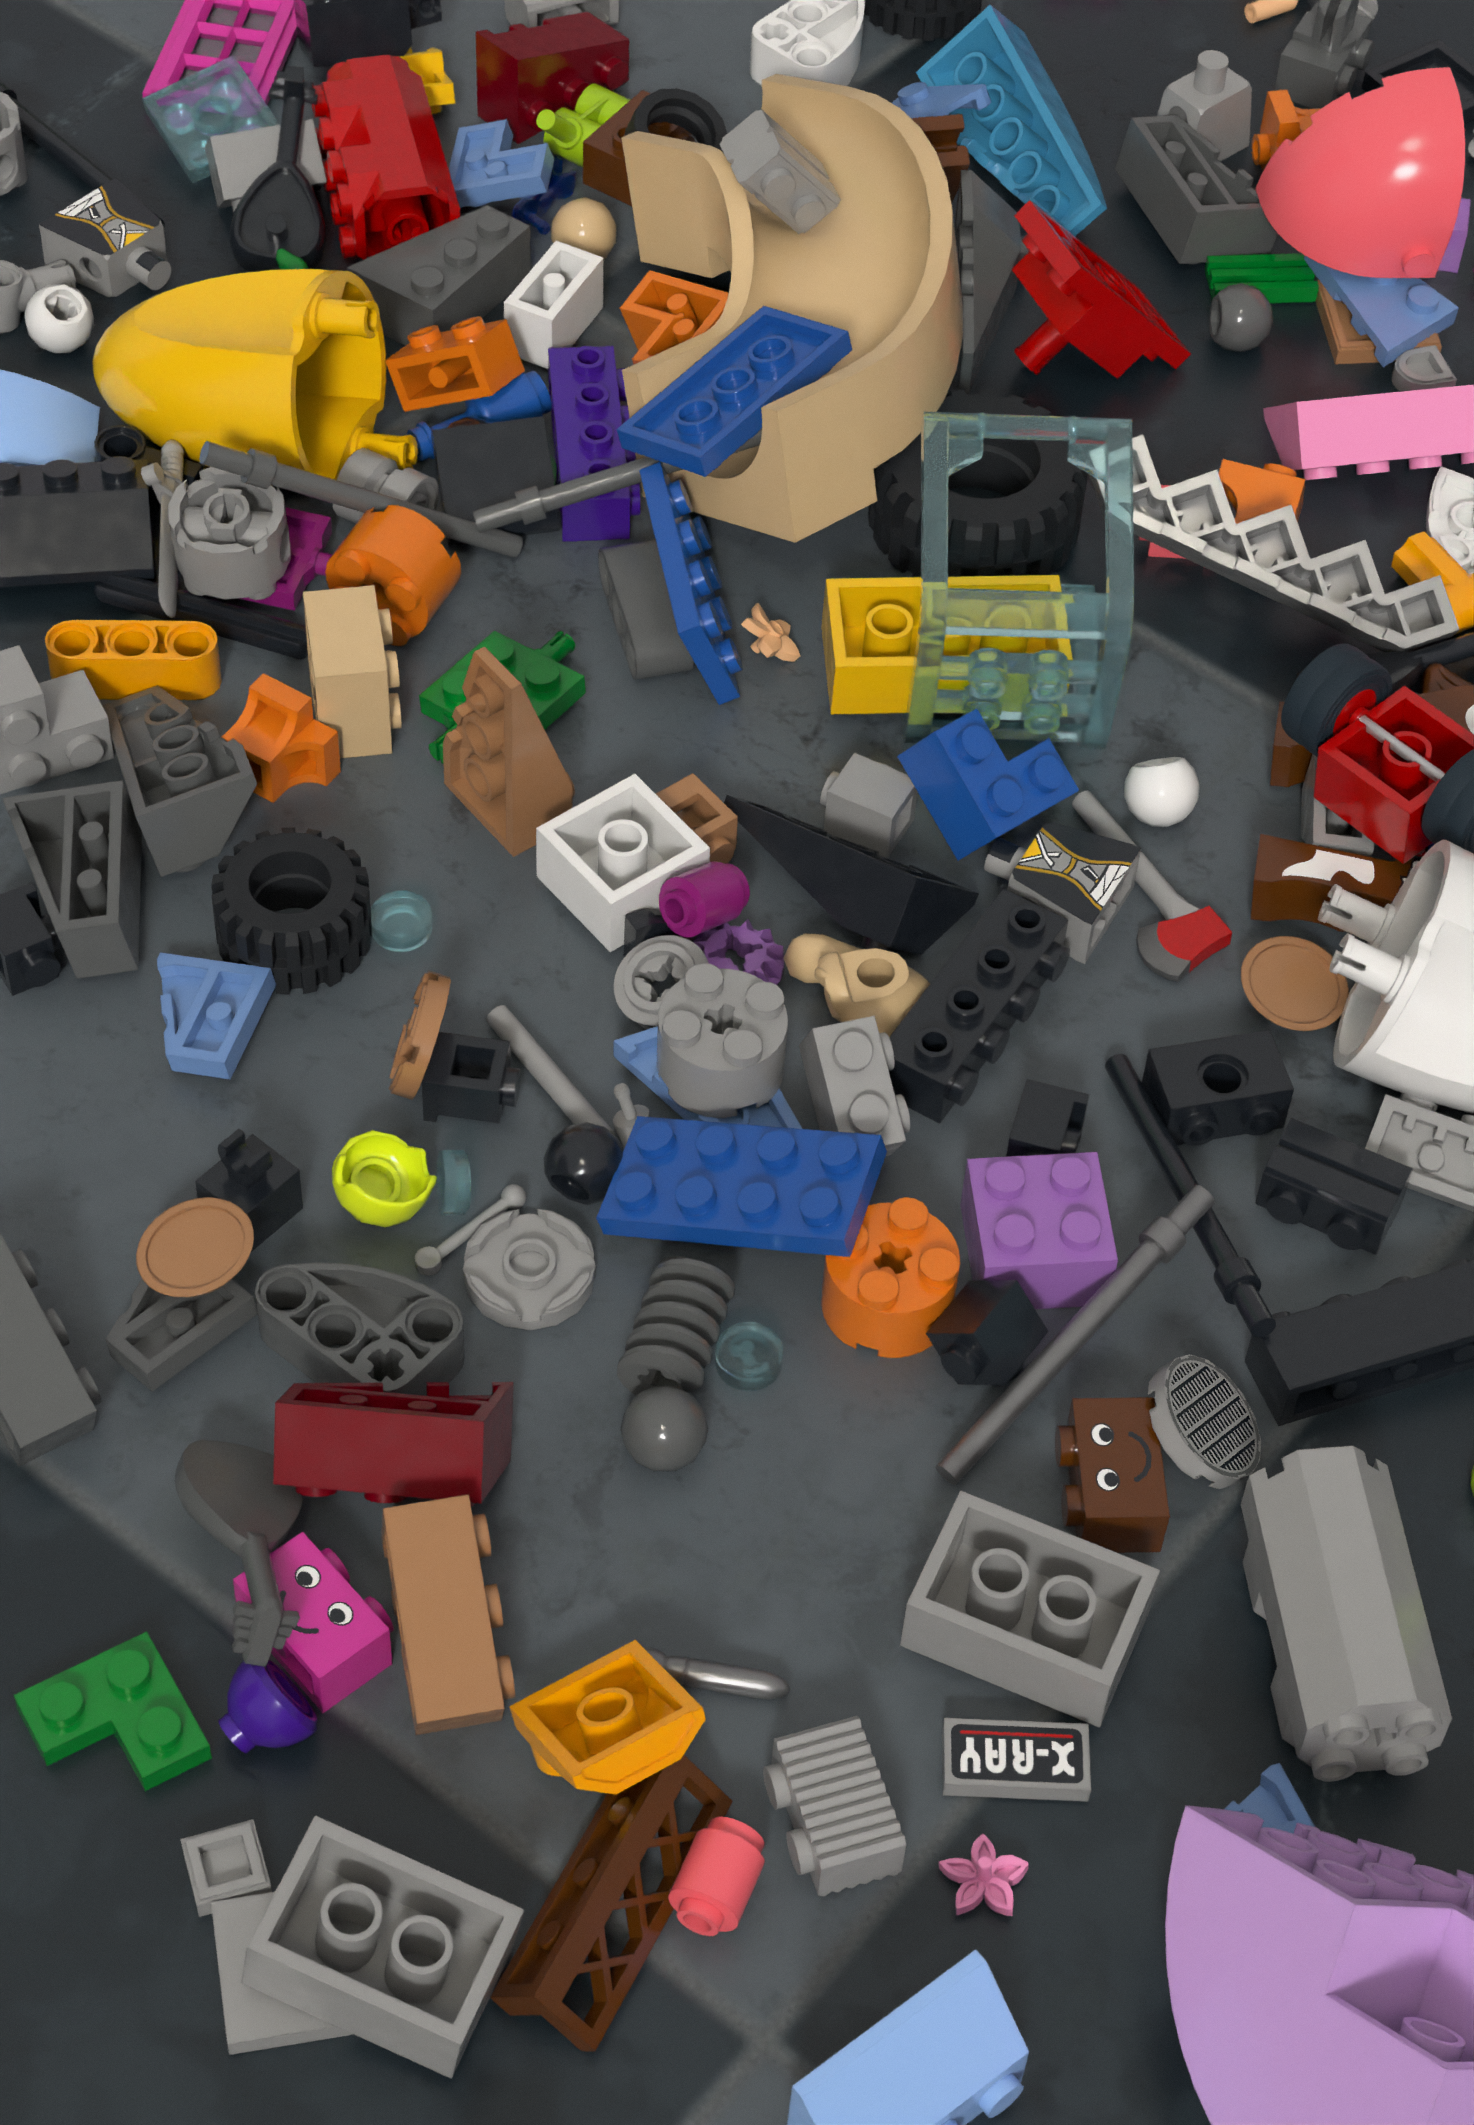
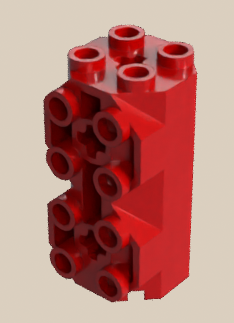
M391 55L348 59L346 62L335 64L327 73V81L322 82L321 85L313 86L316 89L315 94L318 95V103L311 104L314 118L321 117L318 118L319 128H315L321 159H326L322 160L327 181L324 184L325 192L334 191V193H330L333 223L335 226L344 225L339 227V241L343 259H367V257L376 255L459 218L460 206L421 76L409 69V65L404 59Z

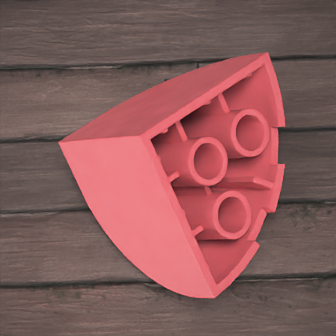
M1450 67L1414 70L1382 78L1383 87L1371 90L1353 99L1348 92L1311 115L1313 124L1293 142L1286 139L1280 145L1262 172L1255 190L1267 220L1288 244L1306 257L1324 266L1352 275L1370 278H1435L1458 216L1465 169L1463 112L1459 92Z

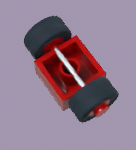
M1337 644L1319 654L1306 666L1292 685L1285 699L1281 714V724L1286 734L1317 757L1314 798L1402 864H1405L1430 844H1436L1441 840H1447L1474 854V734L1406 686H1403L1391 695L1392 678L1389 672L1358 648L1349 644Z

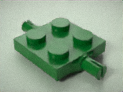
M493 631L419 695L421 713L444 724L448 729L429 744V751L433 758L437 761L441 759L443 764V741L446 733L457 727L452 715L455 707L466 701L462 686L475 651L485 646L522 684L545 730L586 693L584 675L559 663L575 650L576 646L572 637L567 633L564 635V631H558L540 649H532Z

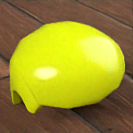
M374 1130L350 1138L337 1155L332 1166V1184L341 1206L357 1221L381 1227H390L411 1219L425 1205L437 1180L436 1175L429 1174L426 1151L423 1148L408 1146L405 1141L396 1135Z

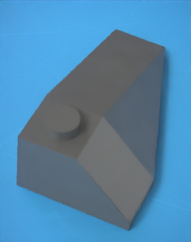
M961 170L954 226L963 303V339L957 364L958 390L965 389L966 394H969L1016 291L1017 276L1011 269L1029 252L1022 242L1025 236H1020V223L1014 217L1017 212L972 170Z

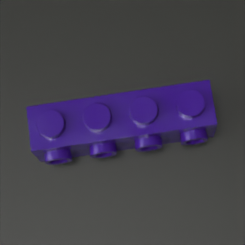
M614 346L548 348V392L551 398L550 415L554 457L557 465V485L636 460L634 452L621 447L616 430L630 417L628 405L620 406V402L627 401L622 370L625 368H616ZM639 483L559 508L562 542L630 539V516H640L641 511Z

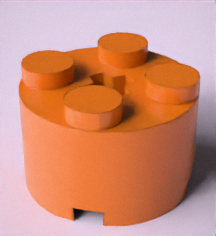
M388 505L383 512H374L373 507L362 515L328 560L325 573L329 589L374 585L378 609L389 608L393 636L392 645L403 646L410 638L417 636L425 629L457 585L461 576V563L456 551L450 558L448 552L441 544L446 536L433 522L406 507Z
M904 1197L895 1200L893 1203L868 1205L851 1256L825 1255L821 1307L825 1321L836 1337L854 1349H857V1343L878 1350L877 1356L886 1358L907 1357L931 1347L933 1344L926 1335V1332L954 1300L959 1275V1249L949 1229L928 1212L923 1202L915 1198Z

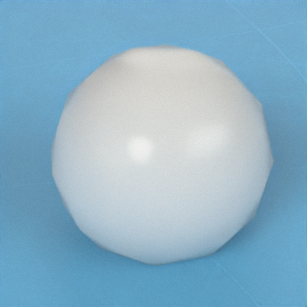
M65 284L47 285L35 292L28 301L24 312L29 336L40 348L53 353H71L81 347L91 336L94 327V316L88 299L79 290Z
M1185 758L1153 759L1137 763L1131 767L1125 780L1124 797L1129 810L1139 821L1152 827H1169L1183 821L1193 811L1199 798L1200 783L1195 769Z

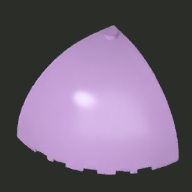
M1185 1805L1174 1845L1168 1881L1165 1921L1166 1967L1171 2006L1181 2050L1193 2086L1210 2124L1474 2125V1875L1457 1869L1454 1876L1433 1867L1414 1865L1416 1859L1413 1854L1359 1838L1356 1844L1309 1825L1297 1823L1294 1834L1275 1828H1261L1264 1820L1256 1814Z

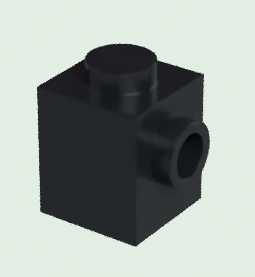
M1017 1280L968 1281L926 1332V1335L941 1357L943 1368L955 1379L957 1384L999 1386L1006 1385L1020 1374L1024 1361L1048 1333V1330Z

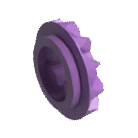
M749 919L741 926H730L728 923H724L697 935L693 942L704 952L709 964L715 965L719 969L739 970L738 966L734 965L730 958H725L727 949L736 950L739 957L745 958L743 972L776 985L779 984L783 976V946L777 945L774 942L770 929L760 931L753 929Z

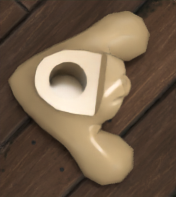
M804 933L792 939L784 956L790 976L805 983H820L824 987L826 1003L833 1018L840 1022L875 1016L879 1033L886 1032L889 1037L930 985L929 981L922 974L907 966L906 961L898 953L878 948L860 949L822 934Z

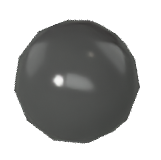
M1243 283L1230 285L1217 293L1212 300L1209 314L1210 334L1214 342L1224 350L1236 353L1249 351L1261 344L1269 335L1274 320L1271 304L1265 294L1255 286Z
M652 1386L635 1395L623 1415L620 1429L624 1445L636 1463L654 1472L677 1471L694 1462L706 1443L708 1424L703 1408L692 1394L676 1386Z

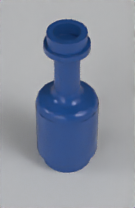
M530 371L526 374L522 373L492 396L466 400L465 412L431 427L424 421L419 422L415 428L408 430L407 435H413L417 441L418 460L424 461L428 458L433 460L435 458L431 439L432 430L445 429L452 422L465 417L481 418L489 423L542 417V415L551 411V398L544 381L536 371Z

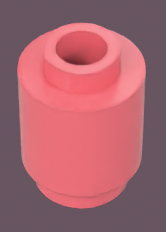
M715 1817L711 1819L707 1828L701 1829L696 1833L668 1896L670 1904L677 1911V1919L683 1926L704 1936H715L719 1931L729 1932L737 1928L765 1864L761 1854L765 1843L756 1830L736 1819Z

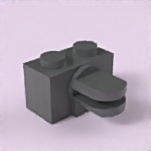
M1320 0V2L1317 1L1311 11L1306 12L1293 31L1292 39L1281 54L1274 91L1288 90L1292 102L1313 109L1323 108L1340 96L1351 92L1357 70L1364 71L1367 68L1374 50V41L1368 40L1372 19L1356 14L1359 0H1341V2L1340 0Z

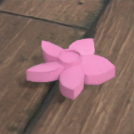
M984 1833L973 1842L971 1861L964 1858H950L939 1862V1869L948 1879L962 1884L956 1893V1916L973 1910L982 1902L983 1898L986 1905L995 1913L1006 1916L1013 1915V1891L1011 1886L1021 1881L1028 1871L1029 1862L1014 1855H1001L996 1859L995 1848Z

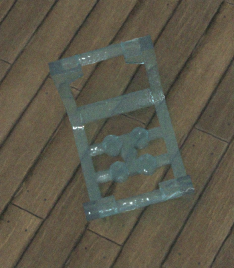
M923 412L921 425L920 618L906 713H901L903 743H918L934 731L955 721L932 720L933 713H960L964 716L978 709L995 740L1043 742L1049 738L1051 742L1078 743L1080 749L1105 750L1128 660L1133 625L1132 419L1076 417L1074 415L1063 417L985 414L984 412ZM984 438L1067 441V461L1104 483L1106 593H1095V585L1061 584L1062 592L948 588V476L982 458ZM945 634L1070 639L1073 660H1068L1064 653L1055 650H1042L1036 653H1005L995 648H981L973 651L969 656L943 655ZM1097 640H1102L1098 655ZM939 679L969 681V685L964 687L963 690L937 689ZM1067 684H1073L1074 694L1067 693ZM1060 717H1075L1076 724H1060ZM1000 720H1024V723L1000 722Z

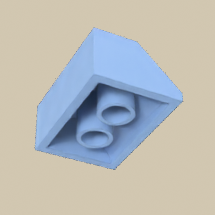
M975 1949L794 2084L791 2090L787 2125H966L982 2112L988 2118H993L1008 2108L1023 2091L1024 2086L1021 2084L1029 2051L992 1972L981 1954Z

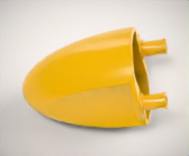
M320 269L268 270L227 275L182 285L157 294L122 314L106 329L96 345L93 357L94 378L100 394L110 409L125 424L137 429L144 438L160 447L169 440L178 441L184 450L183 458L200 463L202 446L206 441L246 453L251 448L275 455L278 463L337 480L346 460L356 450L361 448L370 449L394 460L399 470H404L407 467L413 468L412 465H415L417 462L418 446L413 435L400 436L374 433L376 416L383 410L385 399L386 351L379 307L370 290L360 277L350 271Z

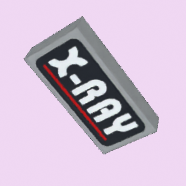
M944 1718L942 1726V1795L1088 1802L1091 1792L1089 1724Z

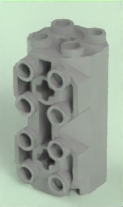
M1355 1446L1296 1450L1281 1458L1284 1471L1268 1479L1266 1468L1264 1467L1249 1475L1241 1501V1509L1249 1540L1243 1559V1567L1253 1611L1266 1620L1272 1641L1277 1668L1270 1688L1281 1737L1295 1747L1297 1757L1312 1767L1314 1777L1321 1781H1338L1353 1775L1355 1772L1386 1770L1391 1775L1399 1776L1413 1774L1428 1765L1427 1752L1441 1746L1452 1716L1388 1466L1378 1459L1375 1460L1373 1467L1368 1465L1365 1452Z

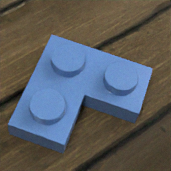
M507 119L460 127L449 165L450 176L460 208L466 206L480 207L489 202L513 198L527 199L537 194L547 193L554 163L548 143L510 149L513 133Z

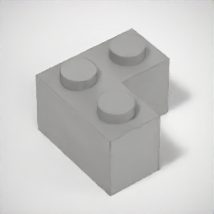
M19 645L0 651V794L31 786L38 782L82 768H88L114 758L108 716L84 670L38 683Z

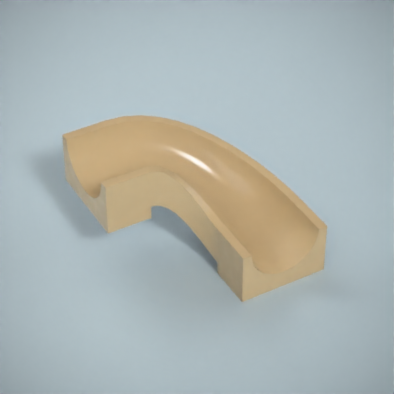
M775 74L761 80L762 110L822 163L830 178L829 181L833 184L841 199L838 207L806 233L798 234L760 202L754 194H751L738 183L730 167L731 163L727 161L721 150L706 144L641 131L621 137L641 262L709 278L729 270L731 272L728 299L722 315L713 327L696 337L623 369L622 374L629 417L631 418L763 306L848 331L852 351L833 366L827 374L817 381L761 407L762 435L760 446L731 454L717 469L713 470L706 477L684 469L667 474L671 482L679 479L682 481L692 505V512L796 543L877 502L873 469L903 451L928 426L945 400L957 369L963 339V303L948 182L937 152L923 130L901 108L876 94L849 86ZM635 453L636 460L646 457ZM641 482V483H640V486H641L642 497H645V492H644L643 484H642V482Z

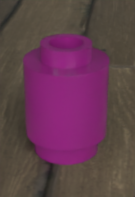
M717 861L709 862L670 878L662 885L659 893L660 912L664 921L673 932L682 937H694L737 918L749 901V884L743 872L735 865Z

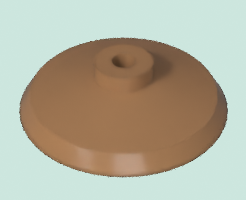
M1293 936L1271 937L1259 942L1247 953L1241 967L1242 986L1253 1007L1270 1022L1291 1030L1313 1031L1334 1023L1342 1015L1349 995V988L1345 976L1329 971L1333 958L1331 954L1313 942Z
M195 1198L174 1205L154 1219L144 1231L136 1253V1264L139 1274L149 1287L164 1295L196 1297L211 1293L230 1282L249 1258L254 1242L252 1223L239 1206L220 1198Z

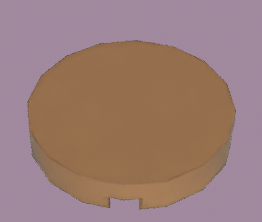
M428 970L427 973L424 972L413 996L414 1004L418 1005V1007H414L407 1025L404 1024L390 1072L389 1078L392 1080L388 1089L391 1094L413 1100L418 1092L445 1012L451 979L448 976Z

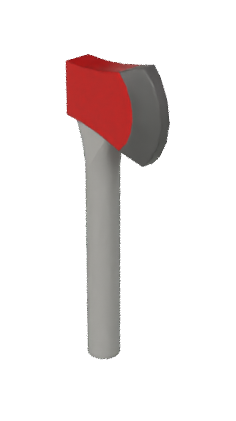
M1083 791L1074 798L1072 807L1095 834L1136 845L1090 791ZM1141 851L1135 881L1158 907L1165 921L1139 928L1136 940L1138 954L1143 963L1154 973L1168 980L1179 982L1201 962L1230 945L1232 931L1210 906L1199 909L1181 897Z

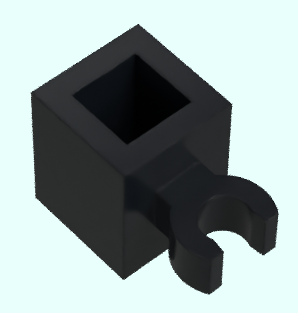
M237 1129L218 1145V1154L221 1160L199 1177L195 1184L197 1198L212 1197L224 1199L236 1204L247 1214L254 1231L252 1252L303 1209L300 1170L254 1134L246 1139L245 1133L241 1129Z

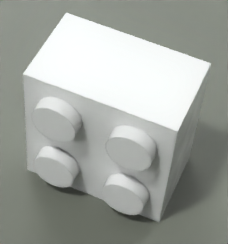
M636 774L536 828V869L538 879L609 952L624 945L625 915L644 909L651 910L655 915H661L659 893L662 885L670 878L710 862V847Z

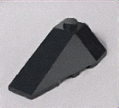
M729 795L726 796L724 804L738 816V822L841 926L863 935L860 946L865 949L878 948L894 953L902 950L922 955L976 903L979 893L931 872L878 856V851L832 835L827 838L828 832L762 804Z

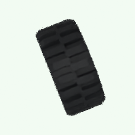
M965 389L949 391L928 426L903 451L873 469L877 502L868 507L869 527L873 530V539L884 555L888 554V560L902 573L910 571L912 577L1051 575V571L1055 572L1069 559L1070 551L1076 546L1088 476L1083 450L1078 442L1074 441V435L1062 421L1055 423L1054 416L1050 411L1040 405L1036 408L1027 405L1025 398L1013 394L1009 398L995 396L996 391L980 389L979 394H966ZM961 487L983 488L1000 493L1005 497L991 499L973 498L954 493L949 489Z

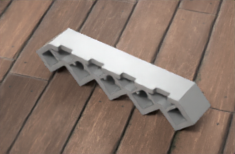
M1143 434L1091 452L1087 456L1085 467L1104 520L1382 652H1413L1449 640L1460 630L1441 575L1385 594L1366 540L1310 559L1292 505L1236 524L1217 469L1162 488Z

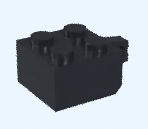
M294 0L299 46L313 67L335 65L340 62H346L348 59L381 55L404 56L413 45L412 29L442 21L440 0Z

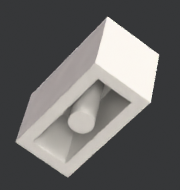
M555 241L504 302V319L508 322L522 360L548 369V348L572 347L603 309V257Z

